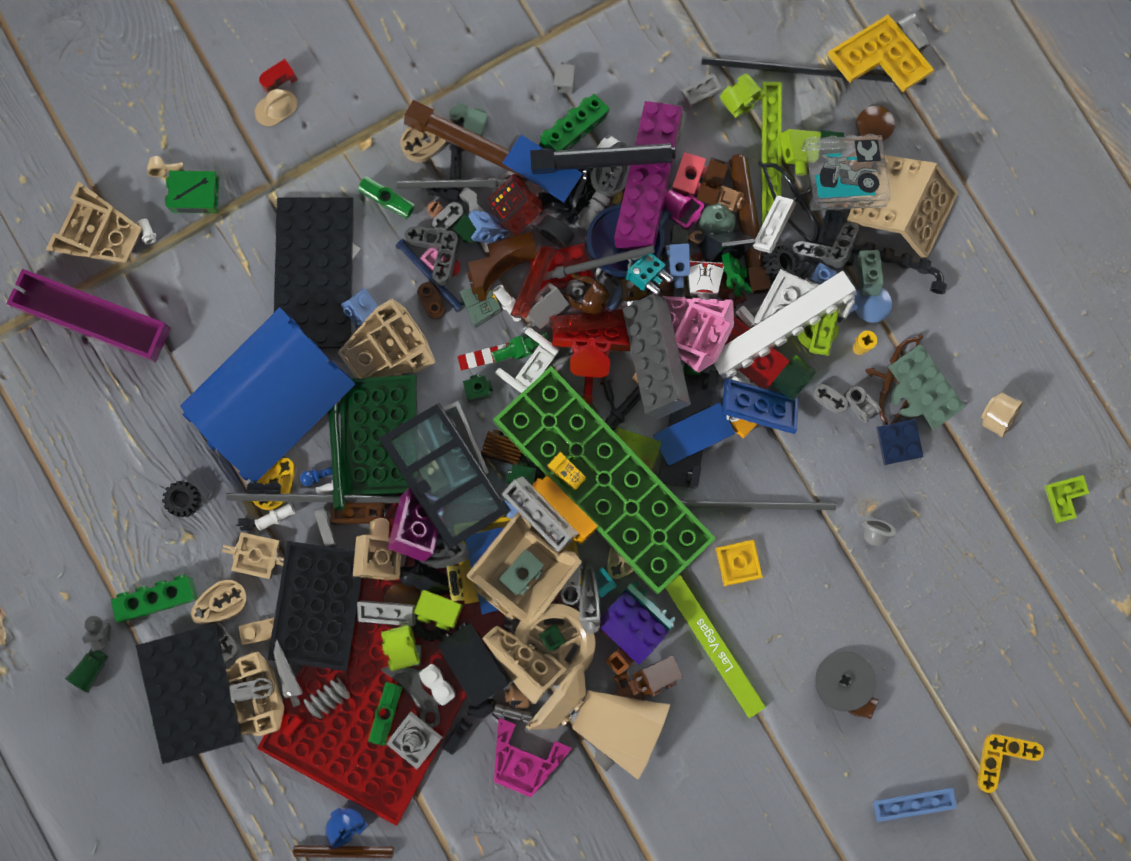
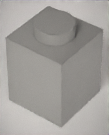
M568 62L556 63L554 92L572 94L575 65H571Z

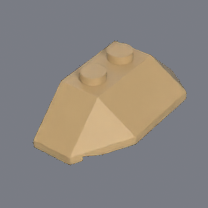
M581 664L574 667L526 726L529 730L556 729L561 725L565 726L572 719L570 714L574 710L577 712L584 704L582 700L586 696L584 667Z

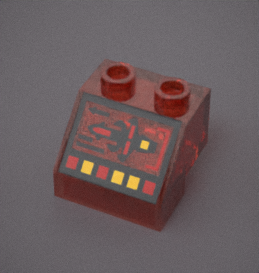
M514 173L488 198V206L495 216L515 236L524 230L543 211L542 200L528 189V185Z

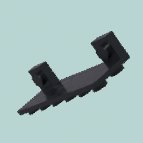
M710 370L709 374L701 372V375L698 376L684 373L691 405L671 413L668 427L711 407L718 371ZM703 450L669 467L662 455L659 479L663 483L697 489L702 468L700 466Z

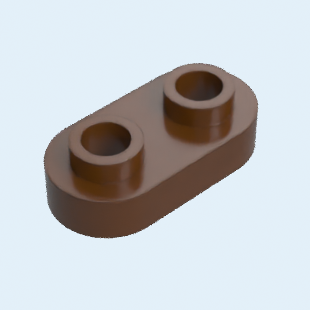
M422 283L417 289L419 299L430 318L440 319L445 314V306L432 283ZM430 289L429 294H424L423 291ZM433 306L439 307L437 311H432Z

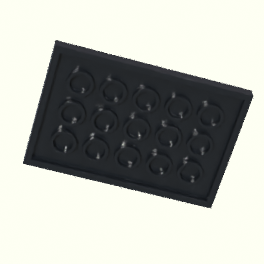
M287 541L267 660L276 661L274 649L277 639L288 663L348 671L357 616V602L359 601L363 578L353 576L355 550Z
M216 624L135 645L162 764L244 742L235 703L231 701L230 682Z

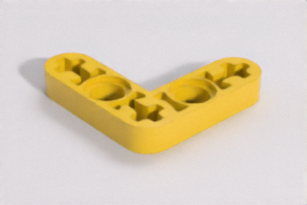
M997 734L987 735L983 743L977 779L979 789L986 793H992L997 789L1003 755L1038 761L1044 755L1043 747L1035 742ZM995 738V741L1004 743V747L994 746L993 749V745H990V740L993 741ZM1011 742H1016L1019 745L1016 753H1011L1009 750ZM1034 746L1035 750H1038V754L1034 755L1024 752V748L1033 749ZM990 757L996 761L993 769H988L986 766V760ZM984 771L994 773V776L989 775V781L992 782V786H988L987 789L986 785H983V781L988 780V774H984Z

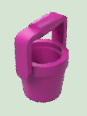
M672 189L666 193L663 206L673 215L670 219L686 230L698 221L705 208L704 204L691 194L684 196ZM693 201L700 207L685 225L680 219L687 213Z

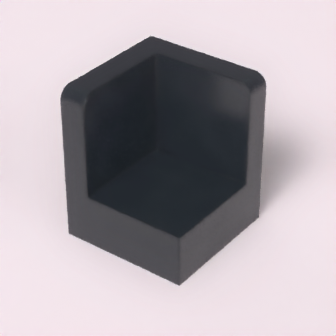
M538 193L539 211L558 214L569 209L568 197L563 203L549 193Z

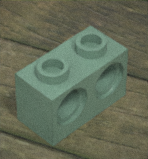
M879 250L860 251L856 262L860 296H879L884 284Z

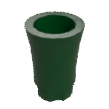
M91 648L65 679L82 691L89 693L109 656L100 650L93 651Z

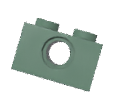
M525 549L498 580L515 596L519 593L523 595L530 587L528 585L532 578L536 580L544 572L541 570L544 565ZM520 568H524L528 573L527 578L524 580L517 576V571Z

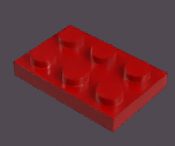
M584 243L538 255L539 258L529 260L537 292L548 283L557 287L558 290L567 288V284L574 280L571 274L560 279L556 277L543 280L542 273L556 270V267L560 266L568 267L588 262ZM591 269L577 272L582 276L593 277Z

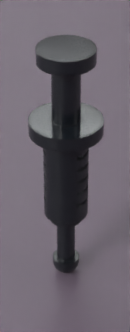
M606 375L602 377L603 382H600V385H603L606 398L610 401L613 410L616 408L613 402L614 395L610 383L612 379L608 380Z

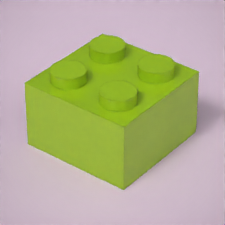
M423 590L414 613L418 615L417 619L429 624L431 620L436 621L437 627L449 631L450 627L455 628L463 606Z

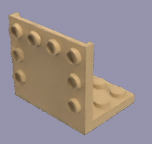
M880 154L881 161H875L872 169H877V172H872V174L877 176L880 183L879 188L875 191L876 195L857 196L846 220L861 226L901 233L921 258L927 259L959 192L937 163Z

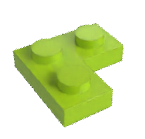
M1084 475L1044 486L1055 523L1077 518L1071 499L1090 494Z

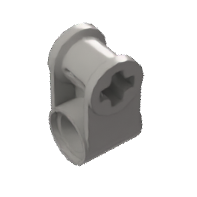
M855 386L846 391L844 397L847 399L848 405L862 422L867 424L869 418L876 412L879 413L881 411L880 406L863 388ZM852 391L858 393V401L852 399Z

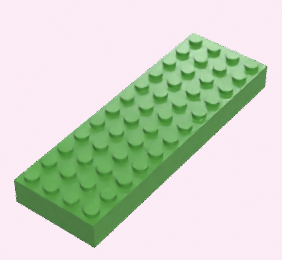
M552 366L493 419L494 424L545 477L548 476L598 526L596 531L656 595L716 539ZM560 452L587 478L577 490L571 488L548 468V465Z

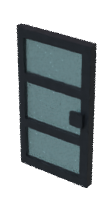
M440 403L435 404L379 437V441L449 550L510 512Z

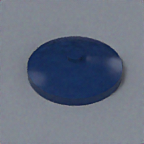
M622 204L604 209L591 222L587 234V248L592 260L631 251L615 247L614 236ZM659 225L654 248L655 253H652L658 259L661 257L664 246V233L661 225ZM639 259L632 260V265H634ZM629 260L600 266L599 268L610 275L626 277L630 262Z

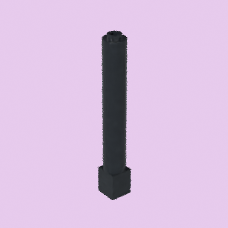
M671 143L554 151V149L530 150L532 174L556 173L559 170L672 163V159H676L675 147H671Z

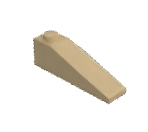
M495 626L483 637L485 643L518 689L534 704L547 693L567 670L550 654L545 653L544 655L535 650V646L520 642L518 637L498 626Z

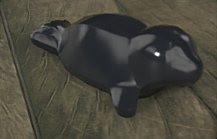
M594 168L577 169L583 175L568 196L569 212L565 215L564 220L569 224L575 225L578 215L584 207L588 206L594 194L595 188L591 182V173Z
M415 559V566L400 567L399 579L404 585L415 586L420 591L425 590L438 596L450 594L448 576L439 570L428 568L417 559Z

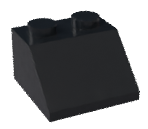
M727 231L721 234L709 233L704 236L699 247L705 262L723 263L722 255L730 253L739 261L753 246L755 239L740 231Z

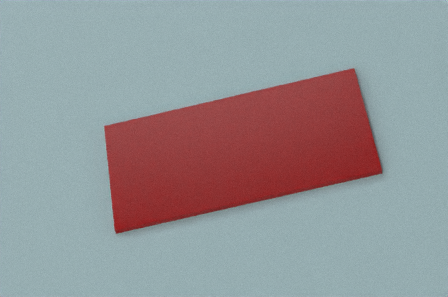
M418 472L419 483L420 481L424 480L420 472ZM445 487L436 494H433L431 490L425 494H428L430 496H445L453 490L448 487ZM392 503L385 515L390 523L389 538L399 503ZM447 504L444 506L441 520L446 528H449L450 534L455 536L454 525L480 521L493 513V511L482 505ZM407 556L404 567L415 566V558ZM447 567L435 568L448 576ZM362 578L359 601L383 602L387 590L393 585L401 583L400 579ZM451 594L439 595L451 600ZM465 600L453 601L461 604L463 607L455 628L450 627L449 631L447 630L445 634L450 633L452 635L456 633V628L467 622V624L472 623L483 640V637L495 626L503 629L504 625L502 623L506 616L499 610L482 614L479 602L465 604ZM356 616L348 671L303 665L296 677L297 683L302 690V694L298 695L301 704L293 706L290 698H284L283 704L285 709L280 729L264 735L257 749L398 826L467 695L437 646L441 641L439 639L435 641L423 640L414 631L415 645H422L421 665H412L409 668L422 671L430 664H435L443 672L445 680L451 683L456 691L457 696L447 704L441 705L438 703L441 721L432 729L442 739L418 769L387 744L383 746L369 742L368 739L374 723L375 713L379 706L385 683L389 682L400 685L381 670L384 667H389L388 660L390 659L389 655H385L383 650L382 632L398 628L401 625L358 622ZM431 620L430 624L423 621V627L426 630L433 631L437 628L436 621ZM338 677L349 691L350 698L345 699L342 697L343 703L339 704L336 702L337 708L335 709L329 706L330 713L326 714L323 712V718L314 717L303 700L306 699L311 702V694L318 697L317 690L319 689L324 693L323 686L326 685L331 688L330 681L333 680L337 683ZM421 680L425 692L433 697L432 690ZM404 688L401 691L395 711L396 714L386 743L410 712L419 719L422 713ZM383 708L381 710V717L388 719L391 713L389 709ZM428 712L425 716L426 722L429 724L434 723L436 715L433 712ZM300 716L305 721L293 736L287 737L283 733L294 717Z

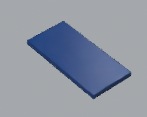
M520 135L502 164L564 203L583 173L574 169L559 170L556 173L532 174L530 150H542L544 148L525 136Z
M720 402L653 435L668 467L735 434L729 420L726 418L727 416L722 414Z

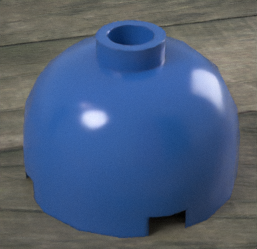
M338 808L330 814L331 817L325 826V833L331 846L339 847L353 840L350 837L356 832L360 835L366 829L367 824L358 811L349 808L343 810Z

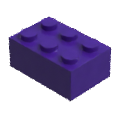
M627 591L600 617V628L638 665L654 651L669 633Z

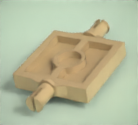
M243 532L240 533L239 541L235 547L224 544L223 548L230 550L222 549V553L233 554L231 571L271 579L276 564L283 566L281 561H284V558L278 557L279 540Z

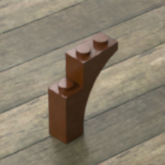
M532 232L488 243L489 252H485L486 258L468 262L470 270L467 271L469 282H473L470 284L473 295L477 294L479 302L487 300L490 288L506 271L523 262L539 258Z

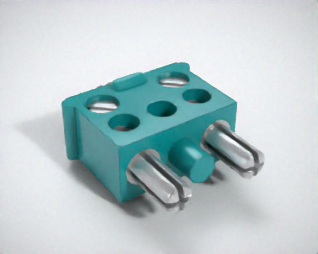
M652 253L628 259L630 263L628 264L626 280H630L642 291L648 288L657 295L660 293V289L653 282L658 286L661 285L663 280L659 276L667 282L673 280V277L665 271L666 264ZM639 259L634 265H632V260Z

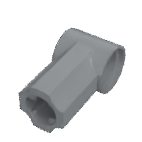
M915 13L895 22L919 52L929 46L930 43L922 32L920 21Z

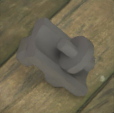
M95 615L88 617L84 624L87 630L82 638L84 644L90 642L93 651L105 648V643L110 641L107 633L111 628L110 623L107 622L103 626V621L100 617Z

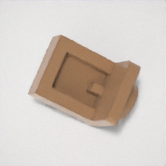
M721 186L716 203H721L729 210L738 212L744 204L745 199L743 196L745 193Z

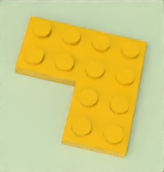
M889 14L828 52V57L849 83L876 66L881 65L900 90L905 92L934 72L932 66Z

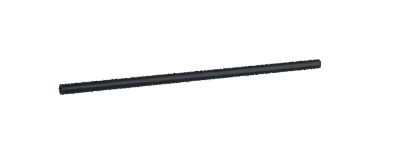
M702 57L701 65L845 78L841 71L836 69ZM867 72L857 78L860 80L895 83L888 74ZM927 78L923 79L922 81H920V82L917 83L916 85H924V86H925V85H926V82H927Z

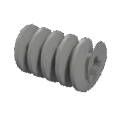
M338 677L337 683L333 680L330 681L331 688L326 685L323 686L324 693L318 689V697L311 694V702L306 699L303 700L314 717L323 718V712L326 714L330 713L329 706L335 709L337 708L336 702L339 704L343 703L342 697L345 699L350 698L349 691Z

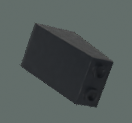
M464 622L456 628V633L452 635L447 633L439 638L441 642L437 646L473 707H475L510 683L474 625Z

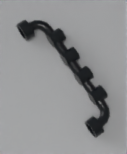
M865 242L864 246L855 244L845 266L853 265L855 257L852 254L854 252L876 250V244L872 242ZM887 247L883 248V251H879L880 260L885 263L892 262L902 268H912L921 274L935 276L936 281L932 282L930 291L935 294H945L947 284L944 283L943 274L939 269L931 266L930 260L920 259V262L912 261L913 256L908 253H902L901 257L895 256V251Z

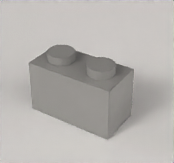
M548 283L520 308L533 325L542 329L555 316L561 314L569 304L558 288Z

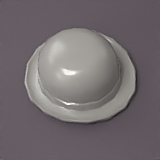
M866 519L861 522V526L864 527L863 537L870 545L883 546L889 538L896 535L895 528L886 521Z

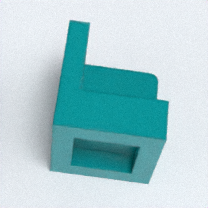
M603 567L595 573L598 595L602 598L617 585Z

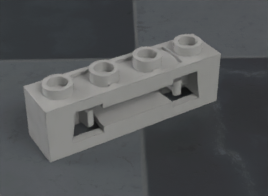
M523 477L515 479L502 493L558 552L566 548L579 534Z

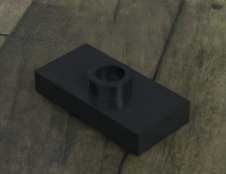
M830 208L826 209L816 244L833 247L843 224L844 212Z

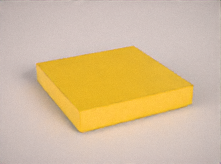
M754 540L715 548L724 586L763 578Z

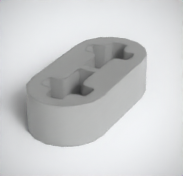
M457 202L448 204L433 219V229L449 231L463 217L464 212L461 204ZM453 208L456 210L458 208L459 214H453L451 217H449L452 214L451 209ZM440 221V222L442 223V222L445 221V223H444L445 227H444V228H442V227L437 228V227H438L437 222Z
M825 384L818 385L813 391L814 399L833 413L840 414L848 407L847 399ZM824 389L826 391L825 395L828 396L829 399L825 396L820 398V393L818 392V390L822 391ZM833 399L836 402L841 400L843 408L839 407L836 409V404L831 400Z

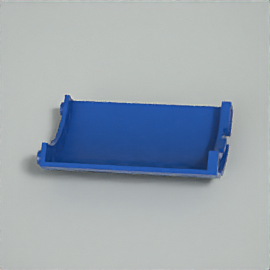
M280 307L180 405L184 411L182 415L189 422H192L208 440L206 444L214 451L217 449L240 471L239 475L244 480L250 479L253 483H256L355 385L351 378L332 360L328 362L329 358Z

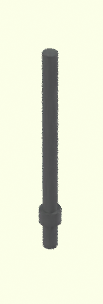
M488 177V179L396 181L397 189L489 187V189H496V187L507 186L511 179Z
M651 245L568 267H556V270L542 273L543 280L556 277L558 279L564 278L568 274L655 253V249Z

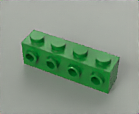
M595 94L589 98L585 97L576 109L574 107L570 109L564 119H558L554 123L553 128L550 130L546 129L540 135L539 146L544 149H554V151L569 150L607 118L610 108Z

